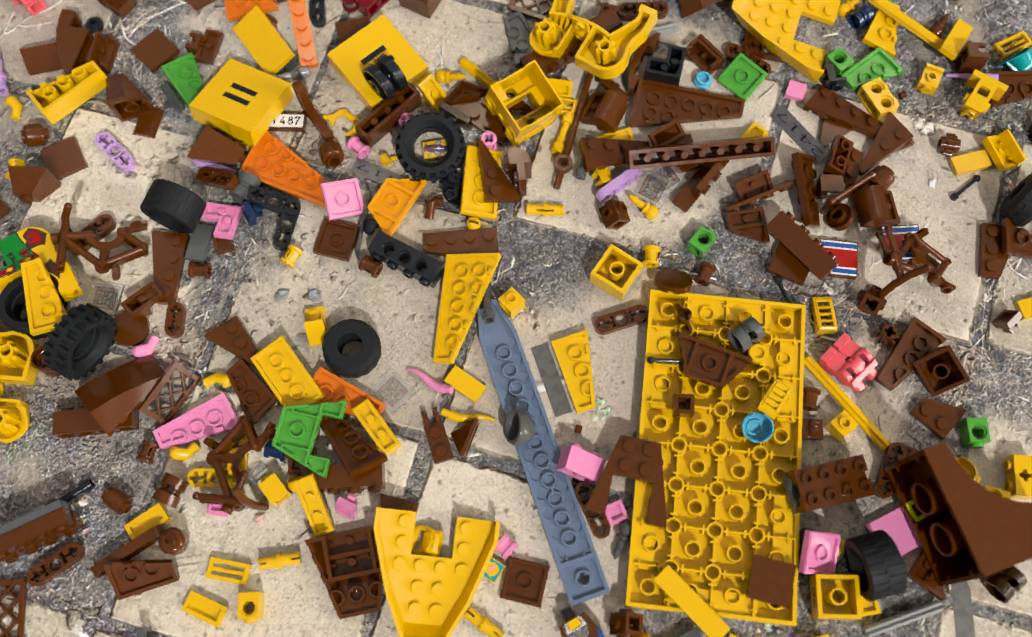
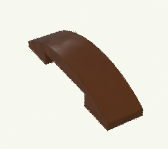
M657 32L649 37L639 47L632 59L627 81V95L631 97L630 99H632L639 84L640 75L636 73L645 55L653 56L659 44L661 33Z

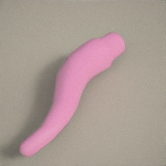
M407 368V371L419 376L433 390L443 394L453 393V386L437 382L419 370Z

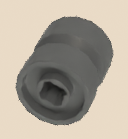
M241 170L237 176L239 178L238 185L228 192L229 196L240 203L248 200L247 195L250 188L259 187L262 183L257 176Z
M749 316L740 323V327L735 326L728 331L727 337L737 351L744 353L752 347V343H757L763 339L765 332L761 324L755 318Z

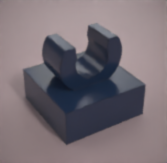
M248 200L242 202V213L249 226L256 225L257 217L263 215L261 211L263 208L255 205L251 206Z

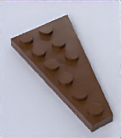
M640 78L629 127L666 125L676 118L680 124L739 119L743 114L745 99Z

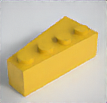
M92 60L73 69L71 74H62L56 77V81L49 84L47 82L42 83L40 88L34 91L29 89L25 92L54 125L106 88L107 77Z

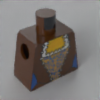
M571 606L560 611L565 621V624L559 627L562 637H605L585 612L576 616Z

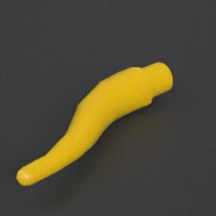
M443 408L441 411L442 416L455 422H470L474 418L495 422V418L483 414H461Z

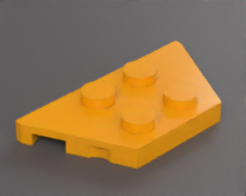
M386 178L367 206L369 212L384 233L393 237L426 187V180L410 181V179Z

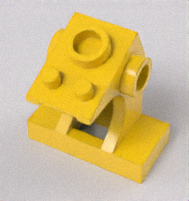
M975 69L965 85L973 90L971 93L967 92L961 102L964 104L959 110L961 112L960 115H967L969 120H975L981 113L985 114L991 106L988 103L990 99L998 102L1009 86ZM977 91L986 95V97L978 94Z

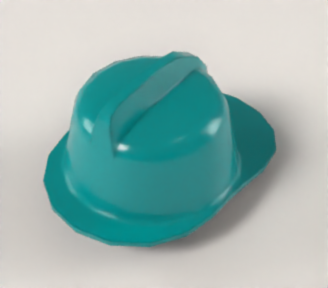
M1032 44L995 67L1005 63L1013 71L1029 70L1032 67Z

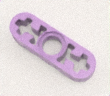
M100 132L96 135L95 143L123 172H131L135 169L136 161L108 132ZM103 139L109 142L108 146L102 142ZM114 149H120L117 155H111ZM123 158H124L127 162H129L128 165H126V164H124V163L122 162V159H123Z
M640 169L626 170L602 187L595 197L601 204L605 203L635 182L643 172Z

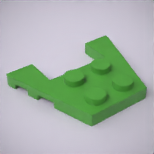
M339 401L314 405L284 406L272 446L319 476L326 478L331 460L311 455L322 416L343 420L347 402Z

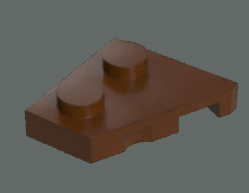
M921 551L907 577L938 600L945 601L944 586L939 587L923 551Z

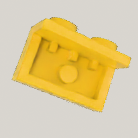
M1009 129L1004 130L999 135L988 136L982 140L984 149L990 155L994 166L999 172L1013 170L1026 161L1024 153Z

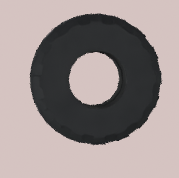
M1032 173L1013 189L999 208L1000 216L1003 219L1006 217L1010 218L1011 223L1017 227L1025 226L1032 221Z
M342 320L333 325L324 336L322 350L325 362L333 372L345 378H359L367 375L377 366L381 357L382 347L378 334L370 325L362 320ZM351 341L362 343V348L358 354L351 357L342 355L343 347Z

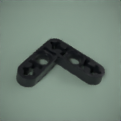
M255 186L250 188L247 199L251 204L281 214L272 245L279 251L287 249L301 210L300 203L295 199ZM255 192L259 193L257 200L253 199ZM267 195L266 201L263 203V198ZM269 199H278L279 205H270ZM283 201L286 202L284 208L280 209L282 207ZM291 205H294V209H296L293 212L289 211ZM285 220L289 221L292 227L284 229L281 223ZM283 233L285 234L283 242L285 243L279 245V241L277 240L280 239L281 234Z

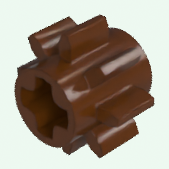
M946 133V137L941 136L939 138L937 150H941L940 153L943 156L951 157L952 153H958L961 140L957 139L958 136L956 134Z
M892 322L886 326L884 323H881L879 328L874 331L877 334L875 341L881 343L882 347L885 344L893 346L895 341L900 338L897 335L899 328H895Z

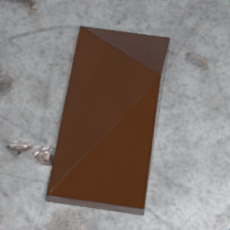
M676 118L647 136L653 146L670 144L685 135V132Z
M476 418L451 433L455 446L463 460L467 457L479 426V420Z

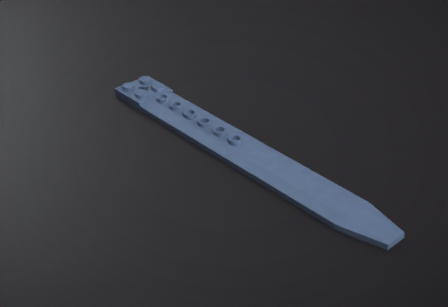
M493 299L491 300L492 309L495 311V321L493 323L486 324L483 321L484 302L480 303L477 310L480 345L505 418L511 410L516 409L528 414L535 423L533 438L524 445L516 446L568 601L570 606H574L608 594L610 589L569 475L556 470L561 453L517 331L500 305ZM581 573L589 577L586 585H583L582 582L579 583L577 580L580 578Z

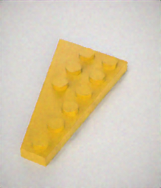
M500 253L446 254L433 356L435 364H454L502 256Z

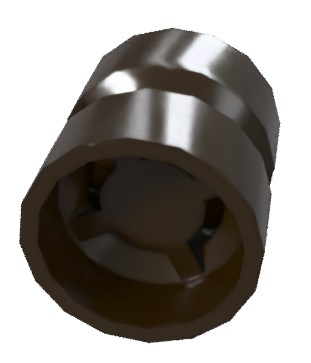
M1011 566L996 572V574H992L984 582V586L995 599L1002 603H1007L1015 596V591H1020L1028 581L1018 568Z

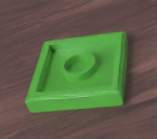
M740 52L717 78V82L737 98H742L746 101L768 76V73Z

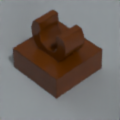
M1004 309L992 323L995 328H1002L1005 333L1013 334L1012 328L1021 326L1019 320L1023 316L1020 311Z
M802 419V440L822 441L824 439L823 419Z

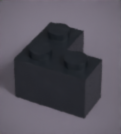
M669 44L666 59L648 56L644 79L679 86L687 48Z

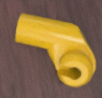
M8 96L5 99V104L12 108L10 118L19 121L23 104L15 96Z

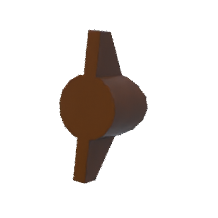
M678 303L674 306L678 311L676 317L678 323L686 325L689 332H691V310L687 308L682 309Z

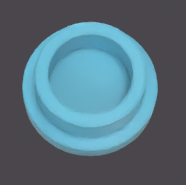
M701 71L694 77V84L700 89H706L712 83V78L706 71Z

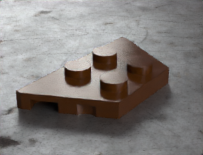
M486 96L451 105L470 117L472 126L481 133L487 131L495 133L497 136L496 143L504 148L507 137L504 133L506 128L496 114L492 115L484 103ZM509 108L508 111L512 115V109Z
M682 332L678 335L683 376L722 390L753 360V358Z

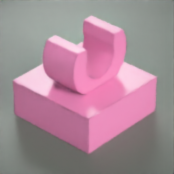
M349 493L346 499L339 497L335 503V512L353 521L357 515V496Z

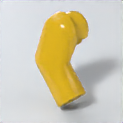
M216 372L202 379L206 387L215 383H221L223 388L231 386L228 375L221 372Z
M193 442L187 448L173 446L170 448L169 453L170 457L174 460L187 461L201 448L197 443Z

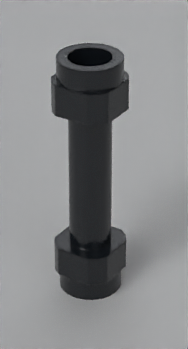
M87 478L79 482L77 488L59 499L68 503L82 493L87 494L91 492L95 486L91 479ZM52 499V500H50L49 502H47V504H45V505H48V504H50V503H52V502H54V501H56V500H55V499Z

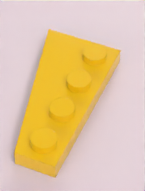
M584 330L551 341L576 414L595 409L588 331Z

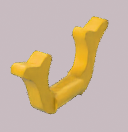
M340 109L332 115L323 116V119L330 122L331 126L335 125L338 118L345 117L354 124L352 130L346 133L347 138L357 136L355 126L360 121L348 110Z

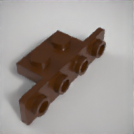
M729 160L704 162L675 196L672 203L686 213L702 194L706 195L711 188L710 184L712 181L716 182L722 175L721 171L728 164Z
M768 169L733 182L732 185L738 201L723 206L722 209L723 211L730 212L738 211L741 209L740 206L744 204L747 206L753 205L761 197L767 199L774 196L773 193L778 190L779 192L789 190L790 185L795 184V181L786 180L773 186Z

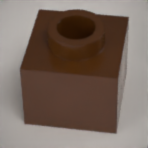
M674 393L672 397V417L692 418L694 416L695 394ZM679 405H684L686 409H679Z

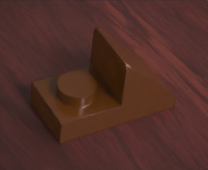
M151 281L120 303V305L132 318L152 315L150 308L163 299L165 295Z

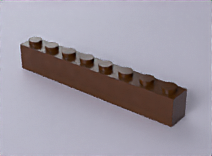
M767 135L624 149L625 168L629 170L775 156L774 137Z

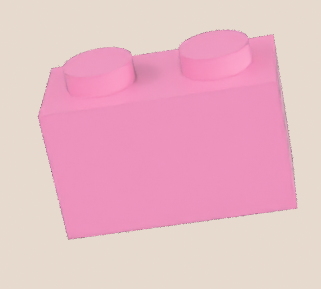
M571 444L562 448L556 470L591 485L598 482L606 460L600 458L598 453L587 452L583 450L582 446Z

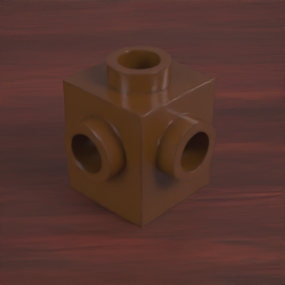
M610 199L599 208L601 220L606 229L618 230L631 221L623 201Z
M867 284L864 290L861 289L856 297V300H858L857 309L876 317L879 310H883L887 302L885 297L880 298L878 296L882 288Z
M620 608L619 612L611 613L609 635L618 637L642 636L643 614L634 613L631 609Z

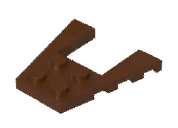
M620 435L584 511L605 515L612 477L618 476L653 484L645 525L666 529L667 519L661 443Z

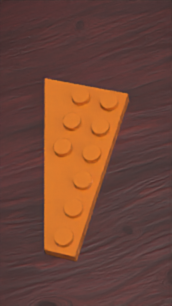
M266 131L257 144L252 146L239 172L241 170L250 172L261 180V184L326 208L320 185L329 181L325 180L292 150Z

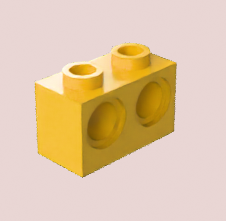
M880 77L861 85L856 94L868 113L879 121L885 119L889 112L894 115L900 106L896 97L891 94L887 84Z

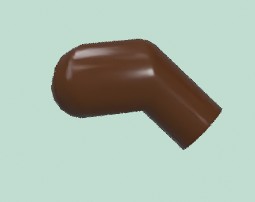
M434 196L427 202L424 219H434L435 208L437 206L442 207L444 204L442 197Z

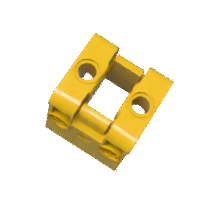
M535 60L503 80L490 85L484 100L491 114H496L506 128L504 133L513 147L553 124L564 106L563 101ZM511 93L514 98H508L506 94ZM528 96L535 110L515 121L508 109Z

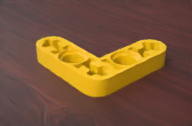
M245 433L242 435L243 439L239 440V446L248 441ZM238 441L228 451V453H235L239 449L234 448L238 447ZM248 452L240 462L241 471L247 470ZM227 463V468H223L226 475V472H228V476H233L231 464ZM214 468L193 469L187 474V482L194 488H221L219 482H212V476L215 474ZM198 474L201 477H206L207 481L199 479L196 483L193 481V477H196ZM227 479L229 486L235 487L236 481Z

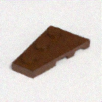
M982 223L979 232L978 277L998 280L1009 258V255L1002 254V225Z

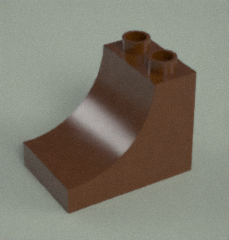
M946 442L923 449L884 468L939 587L983 578L1032 558V503L1010 500L981 486L959 465ZM913 500L914 504L911 507L917 517L922 514L930 516L916 522L906 503Z

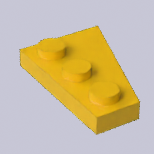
M890 2L892 5H894L900 10V6ZM878 9L861 42L874 49L880 46L893 58L896 54L895 42L897 41L896 28L898 22Z

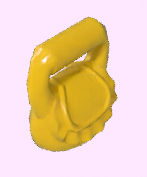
M426 525L415 526L411 552L417 555L437 557L443 546V531L432 529ZM420 530H423L424 534L422 544L420 545L421 548L415 549Z

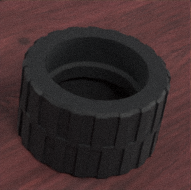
M155 179L140 209L150 219L166 228L180 233L191 234L196 229L206 209V203L200 196L180 184L165 179Z
M23 278L14 280L0 294V320L13 331L26 334L32 339L46 338L48 333L53 331L33 336L30 334L28 321L21 322V310L26 303ZM56 289L61 299V302L66 310L67 302L63 299L59 291Z
M876 530L848 538L845 541L844 554L850 575H859L860 594L865 600L872 602L905 592L908 582L905 564L897 545L887 532Z

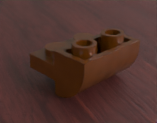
M607 89L606 93L593 92L579 120L582 124L597 126L599 131L615 133L629 105L627 100L614 90Z
M838 134L833 139L823 173L843 175V183L851 186L856 181L864 153L853 148L854 142Z
M508 147L507 155H504L505 173L509 174L510 181L514 180L515 190H519V196H527L526 179L532 178L531 158L523 149Z
M871 185L861 188L852 194L860 227L876 229L880 225L897 226L900 224L892 191H883L881 185Z

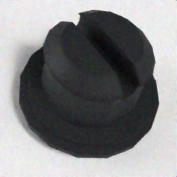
M365 219L363 231L371 235L379 225L373 219Z

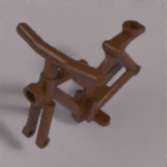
M69 202L65 203L63 207L61 230L59 233L50 234L52 245L58 244L55 262L58 273L65 271L67 246L91 262L98 273L105 274L111 269L113 280L120 279V265L140 257H146L149 252V245L132 235L134 232L147 230V224H142L141 221H134L128 227H119L117 229V238L110 242L96 240L97 234L94 231L73 232L69 220L72 204ZM72 239H85L88 245L100 249L99 259ZM124 242L133 248L109 258L110 250L119 247Z
M887 225L884 229L892 248L891 251L888 248L884 234L881 231L875 233L885 255L882 262L887 266H892L897 277L879 291L878 296L880 298L886 297L896 287L928 272L927 282L939 286L941 293L948 294L956 289L955 285L947 282L942 277L948 265L952 263L950 258L944 257L922 240L924 236L929 234L928 228H922L914 234L906 233L904 240H902V246L899 249L892 233L893 228ZM906 253L913 254L914 257L907 263L901 262ZM931 253L934 257L941 261V264L928 254Z
M242 415L220 443L206 437L203 443L213 449L207 454L206 461L214 467L223 495L194 492L192 498L202 504L222 505L220 510L229 515L233 513L235 506H245L261 511L268 510V503L256 502L242 492L248 477V471L240 470V462L248 451H262L267 439L271 440L274 438L276 432L274 428L276 425L269 421L262 434L258 437L253 425L254 422L245 415ZM245 433L248 441L235 453H227ZM221 463L231 464L232 475L237 480L232 491Z

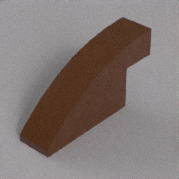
M62 9L56 29V47L61 65L68 75L71 74L73 69L85 64L94 37L88 29L80 28L82 20L75 11Z

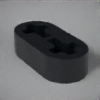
M324 0L309 1L310 20L316 28L325 26L327 21Z

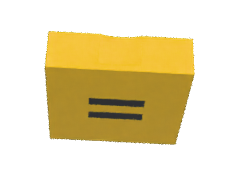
M384 14L327 53L329 64L344 82L352 87L359 100L370 113L381 105L384 100L366 82L362 69L368 64L375 65L374 60L380 54L389 56L399 66L412 86L428 74V65Z
M230 58L189 104V108L195 121L224 131L234 138L255 146L269 129L273 120L283 112L294 97L291 83Z

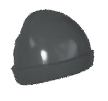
M516 409L511 410L504 422V436L514 446L524 445L533 438L535 423L525 412Z

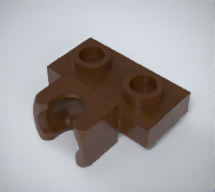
M206 29L204 36L191 32L189 35L194 43L185 44L187 52H192L195 55L196 62L213 65L224 39V34Z

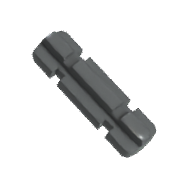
M169 83L162 84L160 88L176 112L181 113L184 111L185 106Z

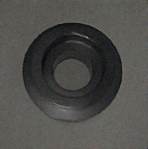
M91 17L86 22V28L95 34L96 31H103L104 23L99 17Z

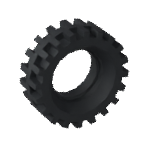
M430 109V112L427 113L421 110L419 111L420 114L416 116L411 114L410 119L407 122L404 120L402 128L397 130L395 151L404 171L409 173L415 180L418 178L420 180L432 181V183H437V180L441 179L444 181L450 173H455L457 168L462 166V160L465 158L466 146L461 127L454 122L453 117H447L445 112L442 111L435 113L434 109ZM436 132L446 139L448 151L442 160L436 163H425L420 161L415 155L414 144L422 134Z
M86 303V305L79 304L78 309L73 307L68 315H62V320L59 324H54V331L48 333L47 337L49 340L43 345V348L46 349L42 353V357L45 358L43 360L44 364L71 381L73 379L79 380L80 376L85 378L89 371L93 372L96 370L95 366L98 363L100 365L103 363L102 359L110 353L108 350L110 346H114L115 341H113V338L118 333L114 331L118 328V324L115 323L116 319L90 303Z

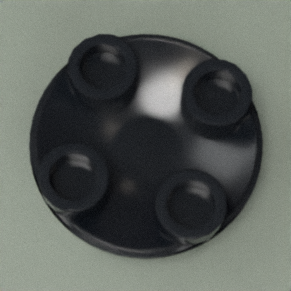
M452 172L443 181L442 193L450 204L460 207L463 174Z

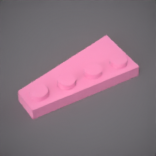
M223 392L152 432L160 448L167 449L230 431L239 419L227 395Z

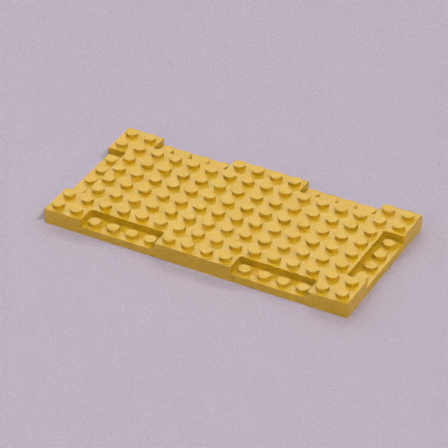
M650 290L638 438L661 443L667 528L663 529L645 525L653 484L634 480L624 607L684 613L653 581L669 565L720 618L791 627L797 625L800 513L792 515L781 474L801 469L806 305L692 293L673 294L672 291L667 293L661 290ZM678 303L682 309L687 308L691 310V332H689L686 325L678 323L676 319L678 311L674 306ZM749 316L755 318L765 332V337L757 343L767 348V359L761 364L751 362L722 390L683 376V369L680 363L654 362L649 364L647 362L649 356L662 359H681L678 341L680 332L747 356L748 350L744 353L737 351L730 343L727 332L735 326L740 327V323ZM775 379H778L791 387L793 391L775 420L772 419L775 428L773 435L763 443L749 441L742 434V421L749 413L761 412L757 409L758 405ZM674 393L695 394L694 416L692 418L672 417V397ZM679 405V409H686L684 405ZM753 555L796 565L789 608L746 598Z

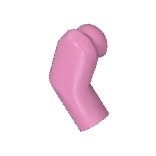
M151 335L146 344L134 346L131 350L132 354L138 358L151 355L160 339Z

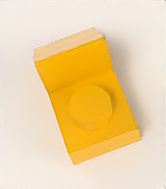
M428 73L415 85L422 93L421 100L434 109L435 112L439 113V104L447 95L433 75Z
M320 306L304 309L306 318L304 327L310 347L320 346L323 343L325 334L328 332L325 308Z

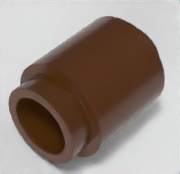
M110 486L101 495L103 504L118 515L126 514L133 506V499L118 487Z

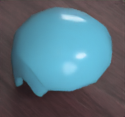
M761 412L749 413L744 417L741 424L742 434L749 441L755 443L766 442L772 437L775 429L773 420Z

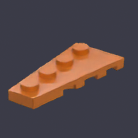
M319 367L313 376L314 381L325 395V398L317 404L346 401L345 414L352 416L355 415L351 409L367 398L380 416L387 406L322 367Z

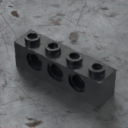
M380 230L367 248L370 257L374 261L386 263V266L390 269L401 271L409 279L415 278L419 280L418 282L425 287L431 286L435 288L444 273L445 266L443 262ZM387 251H394L391 255H386ZM406 258L410 259L409 262H407V263H402V260H403V259H406ZM420 267H426L422 272L417 271Z

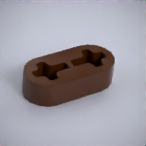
M172 302L166 310L164 330L173 339L180 338L185 330L187 312L186 308L179 302ZM177 308H179L180 312H177L175 315L173 311H176ZM175 326L178 327V330H175L174 333L171 331Z

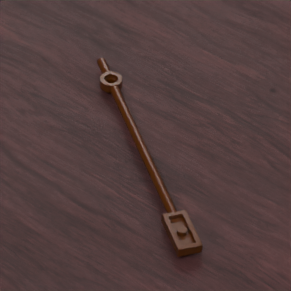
M602 3L599 14L611 7L618 14L619 6ZM589 72L586 74L563 154L558 155L554 161V168L557 174L553 188L556 190L560 189L564 174L572 169L573 161L570 153L580 123L579 118L583 112L593 79V74Z

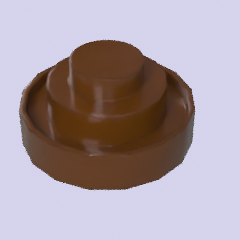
M847 204L835 205L826 216L828 226L835 231L847 229L854 221V210Z

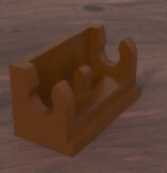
M96 31L87 63L93 60L103 73L111 74L120 43L111 34L106 38L103 33Z
M699 34L698 37L688 44L689 48L686 50V56L700 70L708 72L711 76L723 66L725 55L702 34Z
M968 41L955 59V73H973L975 69L980 71L990 58V53L980 52L978 48L983 49L987 45L985 43Z

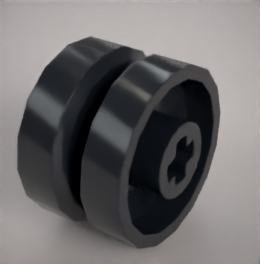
M380 54L374 60L375 65L368 64L362 69V74L372 90L381 99L389 102L395 97V90L401 92L407 87L408 82L399 66L386 54Z

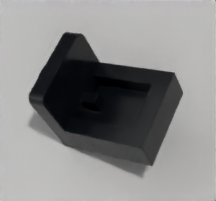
M833 62L825 63L823 67L824 73L820 77L824 87L832 91L843 89L847 78H836Z

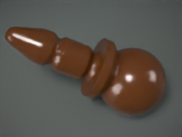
M949 14L943 15L939 21H936L929 28V31L940 38L946 28L945 24L948 21Z

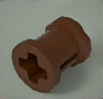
M365 255L361 259L358 269L368 272L373 278H377L383 269V264L376 263L368 255Z
M189 263V278H211V263Z
M701 262L700 270L693 280L701 286H709V280L712 273H715L716 267L711 263Z
M804 387L803 410L817 411L816 403L818 396L821 395V390L814 387Z
M143 440L139 456H136L135 459L153 465L154 461L152 459L156 449H159L160 446Z

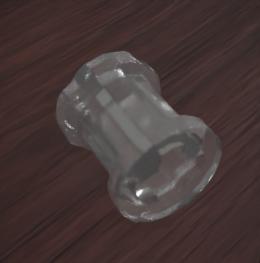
M464 127L465 144L467 142L477 143L481 141L483 129L470 130Z
M260 459L258 464L248 471V479L257 486L258 481L272 472Z

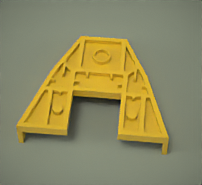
M841 0L733 1L732 10L740 24L770 52L779 56L781 60L815 84L824 73L822 65L826 51L794 40L800 15L833 26Z
M375 507L373 529L385 595L399 637H450L468 609L498 544L500 522L456 517L451 558L411 554L416 512Z

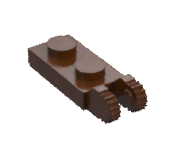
M434 407L432 412L436 423L429 425L428 415L425 411H422L421 415L435 465L453 460L454 456L443 421L440 419L437 407Z

